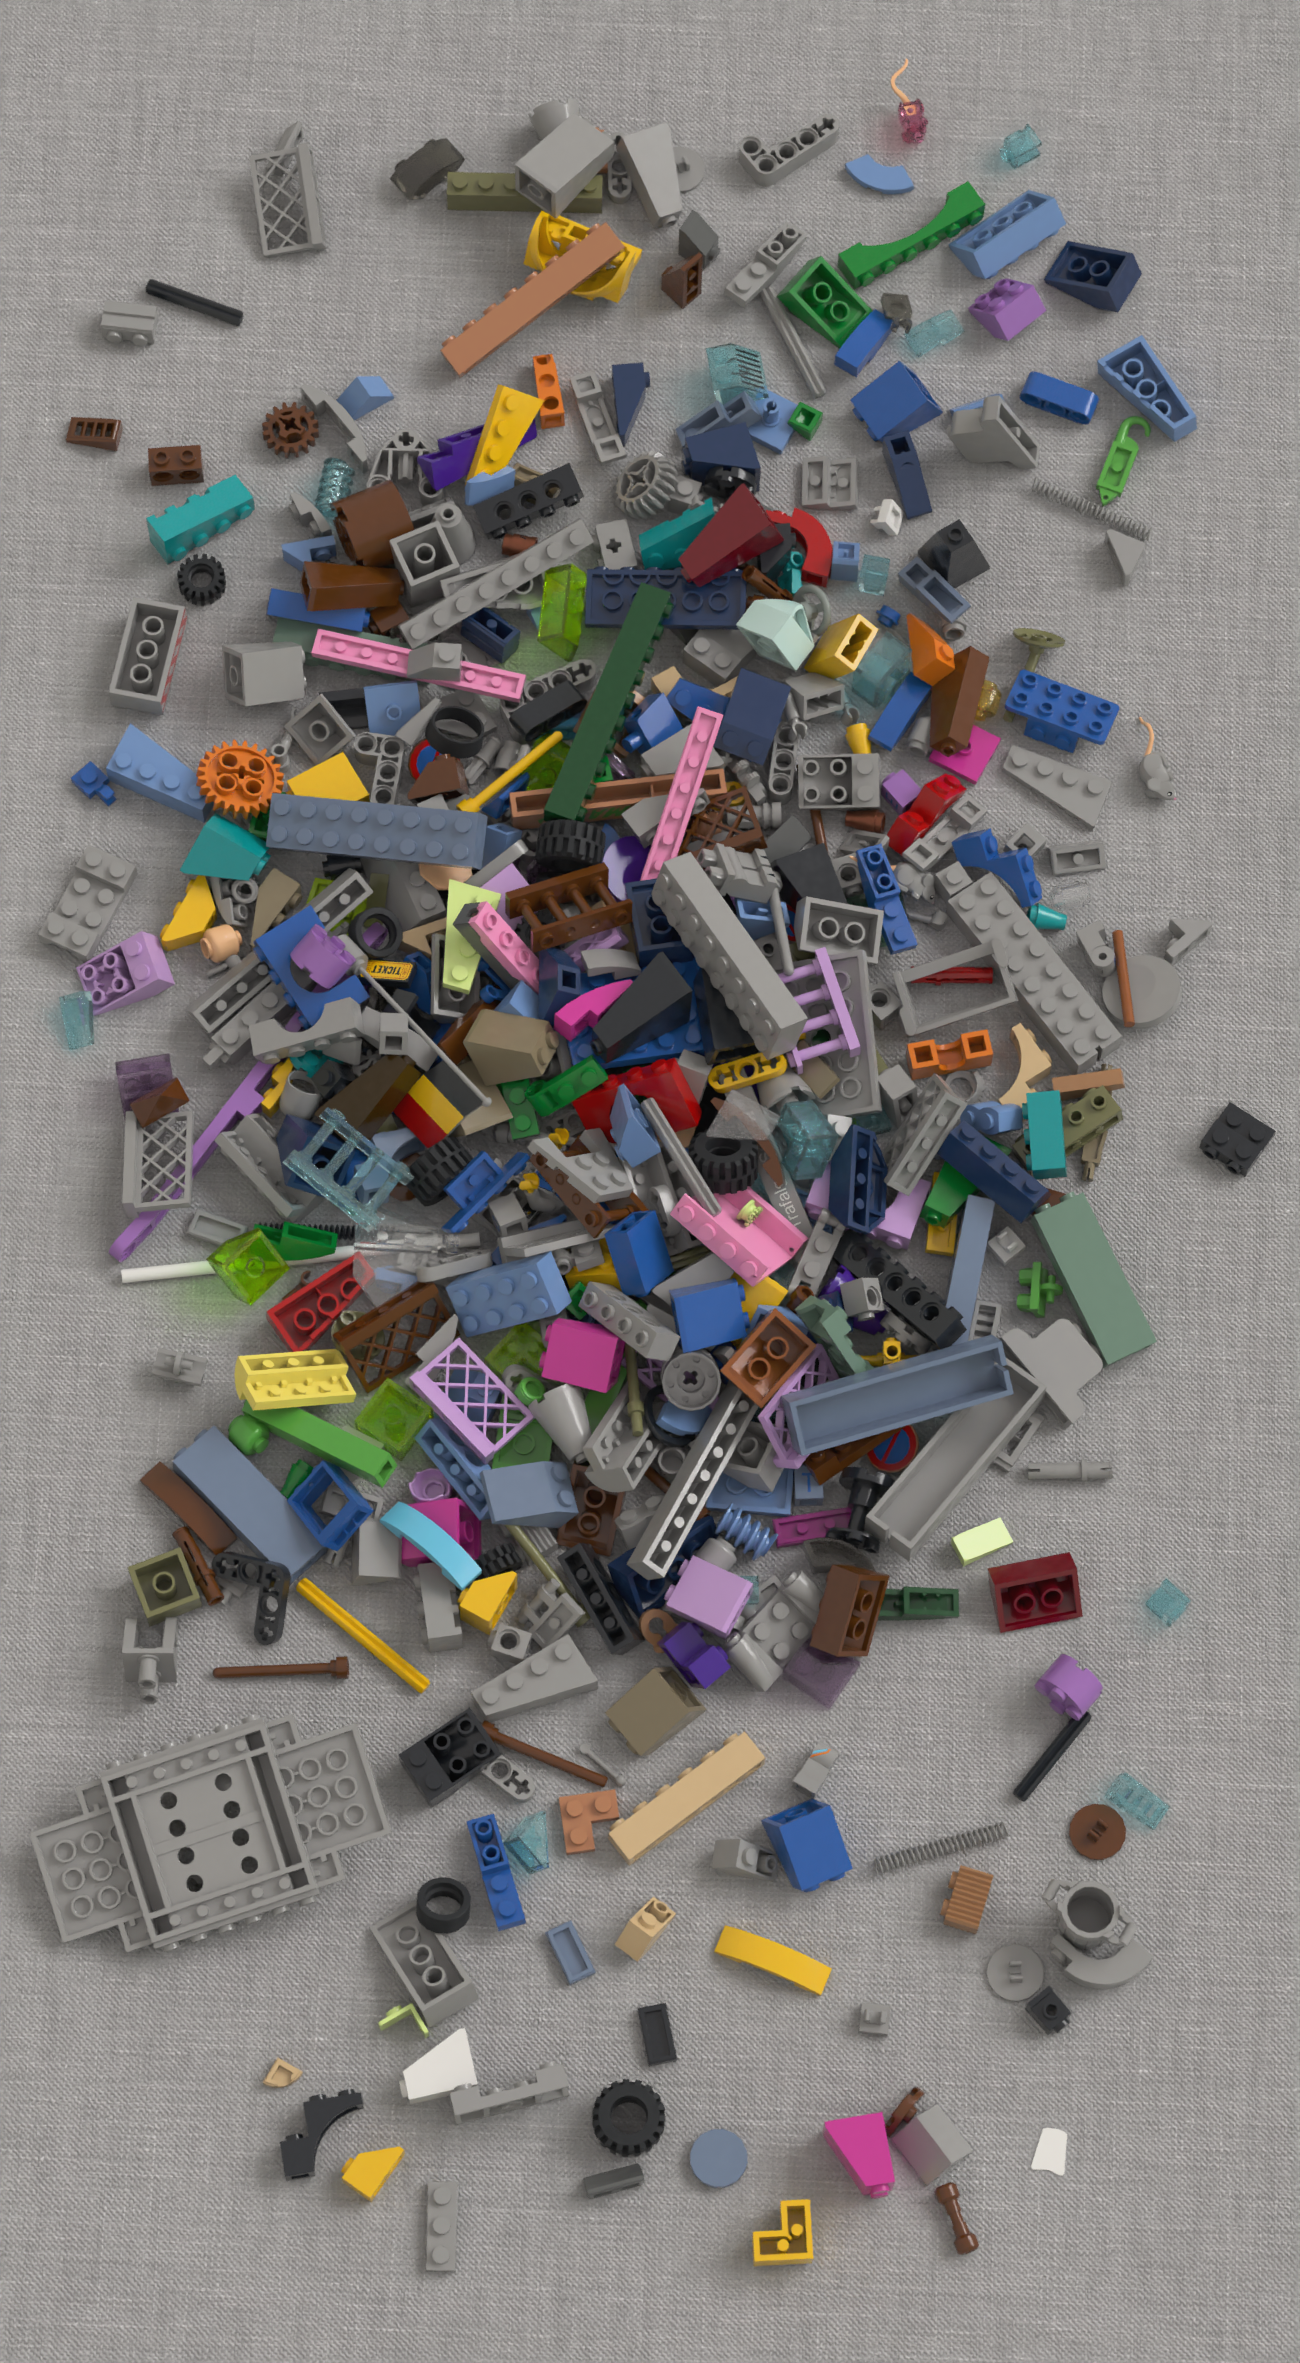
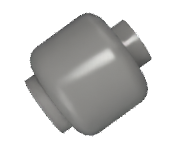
M719 1536L717 1539L708 1538L695 1554L696 1557L728 1572L737 1561L734 1554L736 1549Z

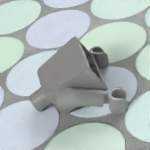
M815 672L797 677L787 676L783 680V684L791 686L784 707V713L787 721L792 724L788 736L793 742L796 740L797 733L804 740L807 732L806 724L800 722L799 719L804 721L843 709L844 713L841 716V722L848 727L851 722L855 724L860 717L859 709L848 704L850 700L844 692V684Z

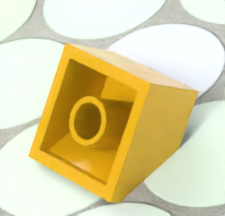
M513 1571L474 1581L470 1588L466 1587L458 1599L460 1603L458 1607L460 1610V1620L490 1636L518 1588L517 1573Z

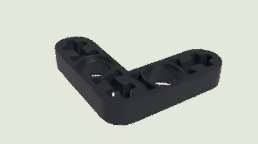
M235 1552L217 1554L212 1561V1569L216 1576L260 1587L254 1626L256 1640L263 1645L278 1642L282 1637L290 1585L289 1569L284 1564ZM226 1560L227 1564H238L237 1568L226 1570V1566L222 1565V1561ZM248 1563L256 1567L257 1573L254 1578H250L246 1574V1565ZM273 1572H276V1575L280 1576L279 1581H276V1578L272 1577ZM274 1587V1590L278 1589L279 1591H269V1588ZM270 1596L274 1597L278 1603L275 1612L270 1611L267 1607V1599ZM265 1617H275V1620L270 1621L271 1618L266 1619ZM265 1627L273 1631L272 1636H268V1633L264 1632Z

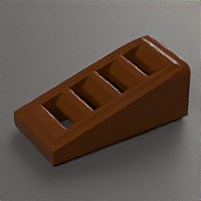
M71 417L66 442L118 451L123 430L122 420ZM77 426H82L80 436L75 435ZM87 427L92 428L90 436H85ZM97 429L101 430L100 436H95ZM107 431L111 432L110 437H105Z

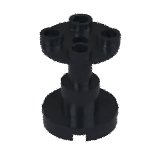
M843 1468L839 1483L846 1489L851 1490L847 1506L852 1511L848 1527L827 1529L825 1540L842 1544L841 1549L850 1553H857L858 1549L869 1553H879L880 1541L864 1533L866 1516L876 1505L878 1497L882 1498L895 1482L894 1479L886 1474L876 1472V1476L867 1474L868 1469Z

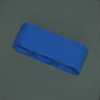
M1039 372L1029 373L1020 393V399L1025 404L1083 425L1090 423L1099 402V397L1095 393Z

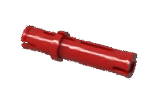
M952 967L911 981V984L935 983V986H941V983L992 984L993 969L992 967Z

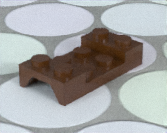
M906 1426L811 1453L803 1464L808 1468L820 1486L842 1471L843 1468L848 1467Z

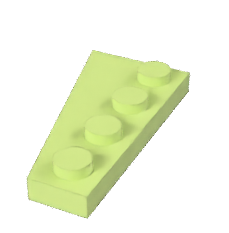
M449 879L443 972L444 988L469 995L481 960L478 952L452 924L464 904L487 901L497 912L501 900L500 893Z

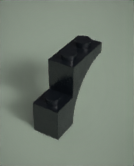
M354 2089L339 2091L338 2096L326 2098L325 2094L311 2096L309 2101L303 2102L309 2137L303 2138V2134L286 2136V2141L280 2142L286 2181L315 2176V2158L323 2136L341 2117L364 2108L361 2092L355 2093Z

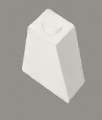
M465 2028L457 2030L403 2071L404 2080H400L399 2084L402 2097H408L410 2105L450 2096L451 2092H455L454 2088L459 2085L470 2083L472 2087L478 2086Z

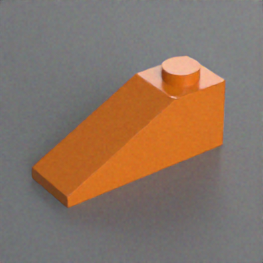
M909 613L906 617L913 673L916 677L934 686L955 670L953 649L929 624Z

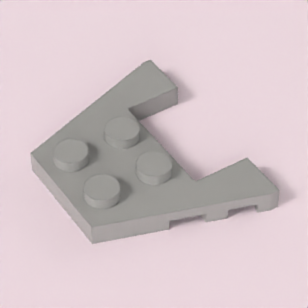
M600 1128L585 1130L579 1138L591 1152L588 1154L565 1157L549 1137L532 1140L527 1147L534 1155L539 1152L547 1158L546 1165L551 1169H560L568 1175L567 1182L593 1203L629 1197L634 1190Z

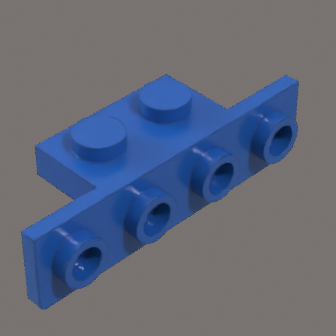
M480 1151L443 1188L460 1210L441 1229L452 1234L455 1232L459 1233L469 1224L467 1220L474 1213L478 1214L483 1211L488 1205L487 1200L493 1194L497 1195L502 1192L507 1186L506 1182L513 1175H518L526 1168V1162L530 1159V1156L527 1153L517 1152L500 1169L485 1151Z

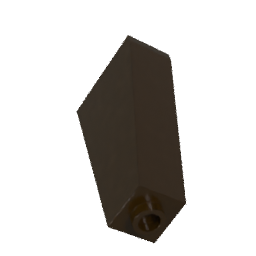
M386 1054L321 1106L314 1115L346 1142L362 1151L422 1073L414 1067L417 1062L408 1055Z

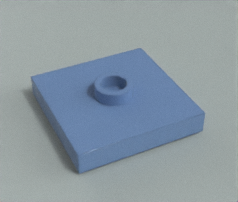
M417 680L364 687L370 733L395 736L397 731L421 710Z

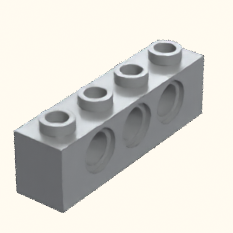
M589 1281L578 1305L580 1308L645 1358L670 1361L680 1339L678 1334L613 1285Z

